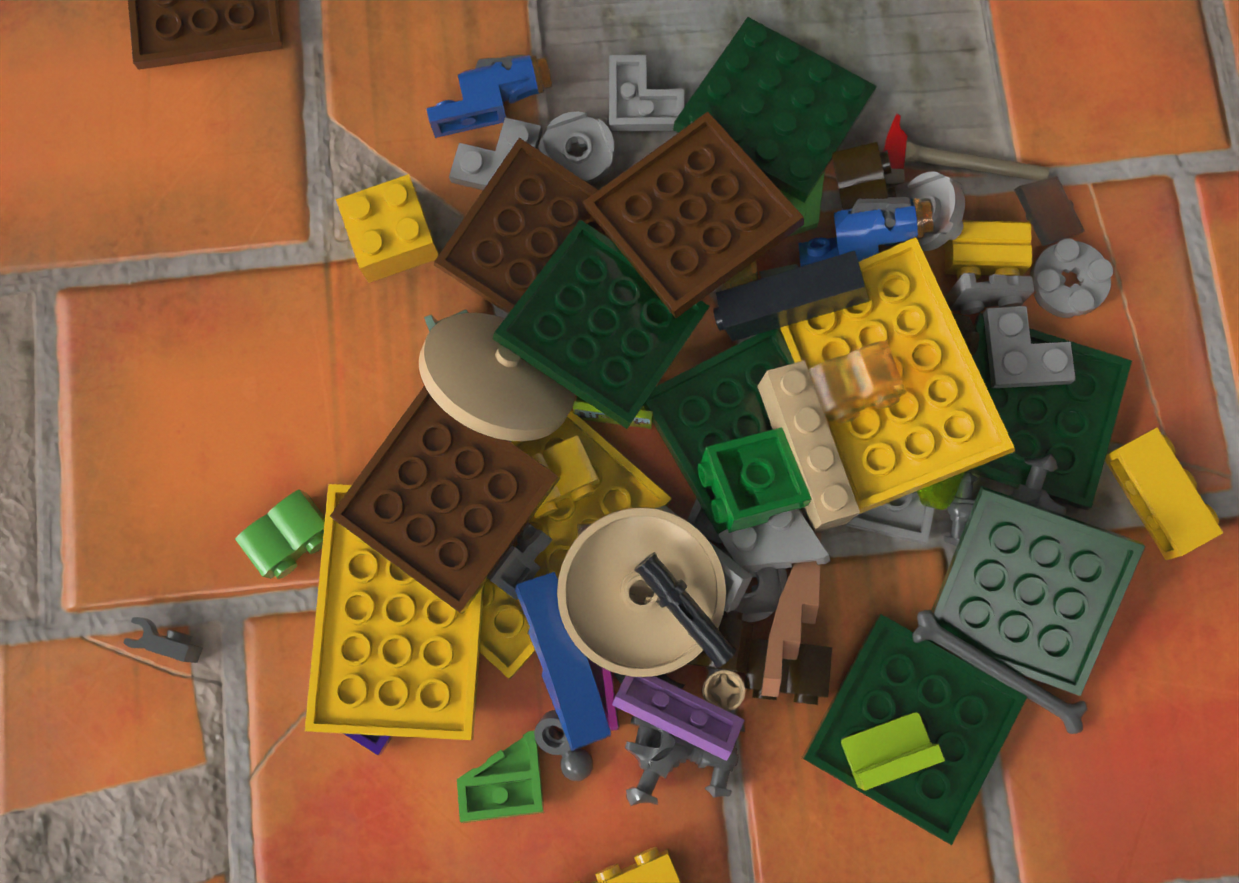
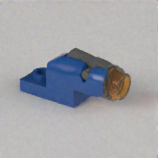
M516 55L503 58L479 59L475 69L458 74L463 100L456 102L445 100L439 102L434 107L426 108L429 123L435 138L504 123L506 115L503 102L509 101L512 104L528 96L544 93V89L552 87L546 57L537 59L536 55Z
M913 197L858 199L853 208L834 213L837 237L829 239L819 237L808 242L798 243L800 265L802 267L852 251L856 252L858 262L878 254V245L891 246L914 237L923 238L924 233L934 231L930 200L920 202L919 198L913 199Z

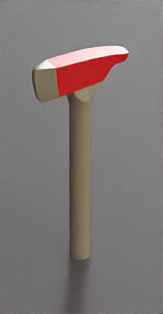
M897 113L888 130L882 152L888 151L892 171L891 174L885 175L886 185L904 183V164L916 161L1046 182L1049 175V167L921 147L907 140V134L900 128L901 115Z

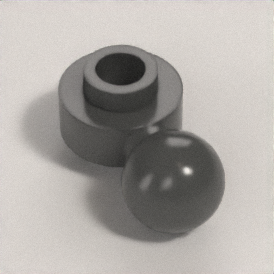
M556 710L545 713L534 731L538 746L549 754L562 756L560 767L566 778L571 781L586 779L593 769L591 755L582 748L572 751L564 730L560 732L554 727L557 726L563 730Z

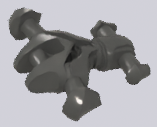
M1052 454L1034 459L1024 458L1025 463L1032 466L1026 484L1019 483L1018 488L1013 490V494L1008 496L1060 514H1066V507L1052 501L1047 491L1042 489L1047 472L1058 469L1056 459ZM970 471L951 477V480H957L956 495L948 505V513L950 514V520H952L951 536H944V541L955 547L959 543L976 500L972 499L973 484L979 478Z
M666 674L655 676L680 689L685 686V684L672 680ZM635 716L632 717L630 724L639 728L635 743L626 741L625 749L636 757L639 767L644 772L637 787L633 786L626 790V797L631 806L640 803L658 805V799L652 796V792L659 777L666 778L667 774L673 771V768L679 767L680 763H686V760L695 762V764H698V768L713 767L710 785L705 787L713 798L720 796L729 797L732 790H728L726 787L729 773L733 771L734 766H737L739 760L735 745L726 761ZM742 725L741 730H740V731H742V732H745V726H744V725Z

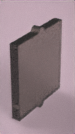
M1057 176L1020 185L1014 189L1026 212L1025 217L1031 222L1042 246L1085 232L1073 208L1074 204L1068 199Z

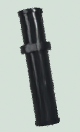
M655 552L647 556L634 568L635 572L639 573L658 596L656 602L660 607H667L687 633L714 662L713 664L716 668L725 664L735 655L737 649L729 643L685 590L687 584L682 579L677 580L660 561Z

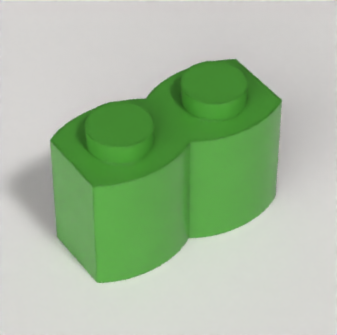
M299 489L279 502L266 515L249 525L235 540L262 577L271 579L276 576L277 579H281L298 566L295 561L307 551L309 554H313L322 549L325 516L309 495Z

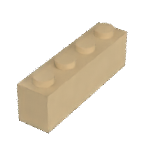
M805 360L767 370L758 385V389L772 429L783 428L812 498L808 506L801 508L803 517L814 533L847 524L860 511Z

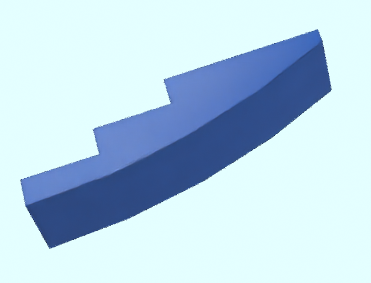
M555 572L516 584L515 592L530 626L528 634L543 668L542 678L570 748L573 751L610 737L611 731L588 658L574 644L562 622L557 597L558 579Z

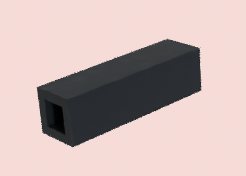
M852 251L716 292L719 307L713 308V313L719 331L725 330L733 342L869 302V297L856 252Z

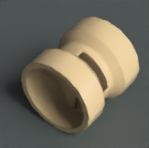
M720 670L712 673L706 678L702 688L705 701L726 711H732L740 706L746 691L740 676L729 670Z

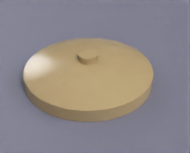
M463 313L450 316L437 323L428 333L420 351L419 370L427 391L446 413L474 431L509 441L540 439L552 434L563 424L572 409L575 394L492 339L494 332L505 318L483 313Z
M628 508L608 514L592 523L577 537L563 561L558 579L557 597L564 627L574 644L585 656L611 672L631 677L658 676L677 670L692 661L703 651L667 607H660L656 602L658 596L639 573L635 572L634 568L653 552L657 554L660 561L677 580L682 579L687 584L685 590L718 628L726 602L725 577L720 560L710 542L697 528L672 513L653 508Z

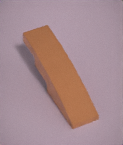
M815 533V535L821 542V533ZM816 561L794 563L779 598L769 635L762 696L778 697L782 676V659L797 660L801 642V623L815 624L820 591V565H817Z

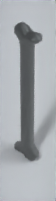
M924 610L918 613L917 620L919 626L912 634L914 642L919 643L924 640H933L1058 716L1063 721L1069 734L1082 732L1083 723L1081 718L1087 711L1085 701H1079L1075 704L1064 702L941 627L937 623L933 611Z

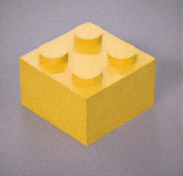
M409 174L336 199L359 269L368 283L431 262L438 257L437 247Z

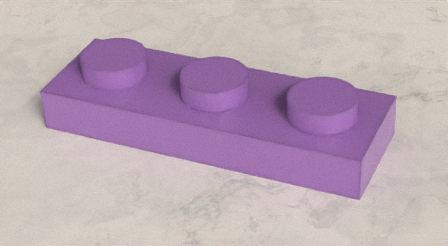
M625 676L612 703L613 706L726 761L732 753L744 719L655 676Z

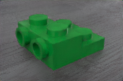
M782 427L707 446L701 460L702 463L698 464V475L703 487L711 486L715 499L711 501L713 516L718 524L725 523L728 533L767 523L770 516L806 507L812 500Z

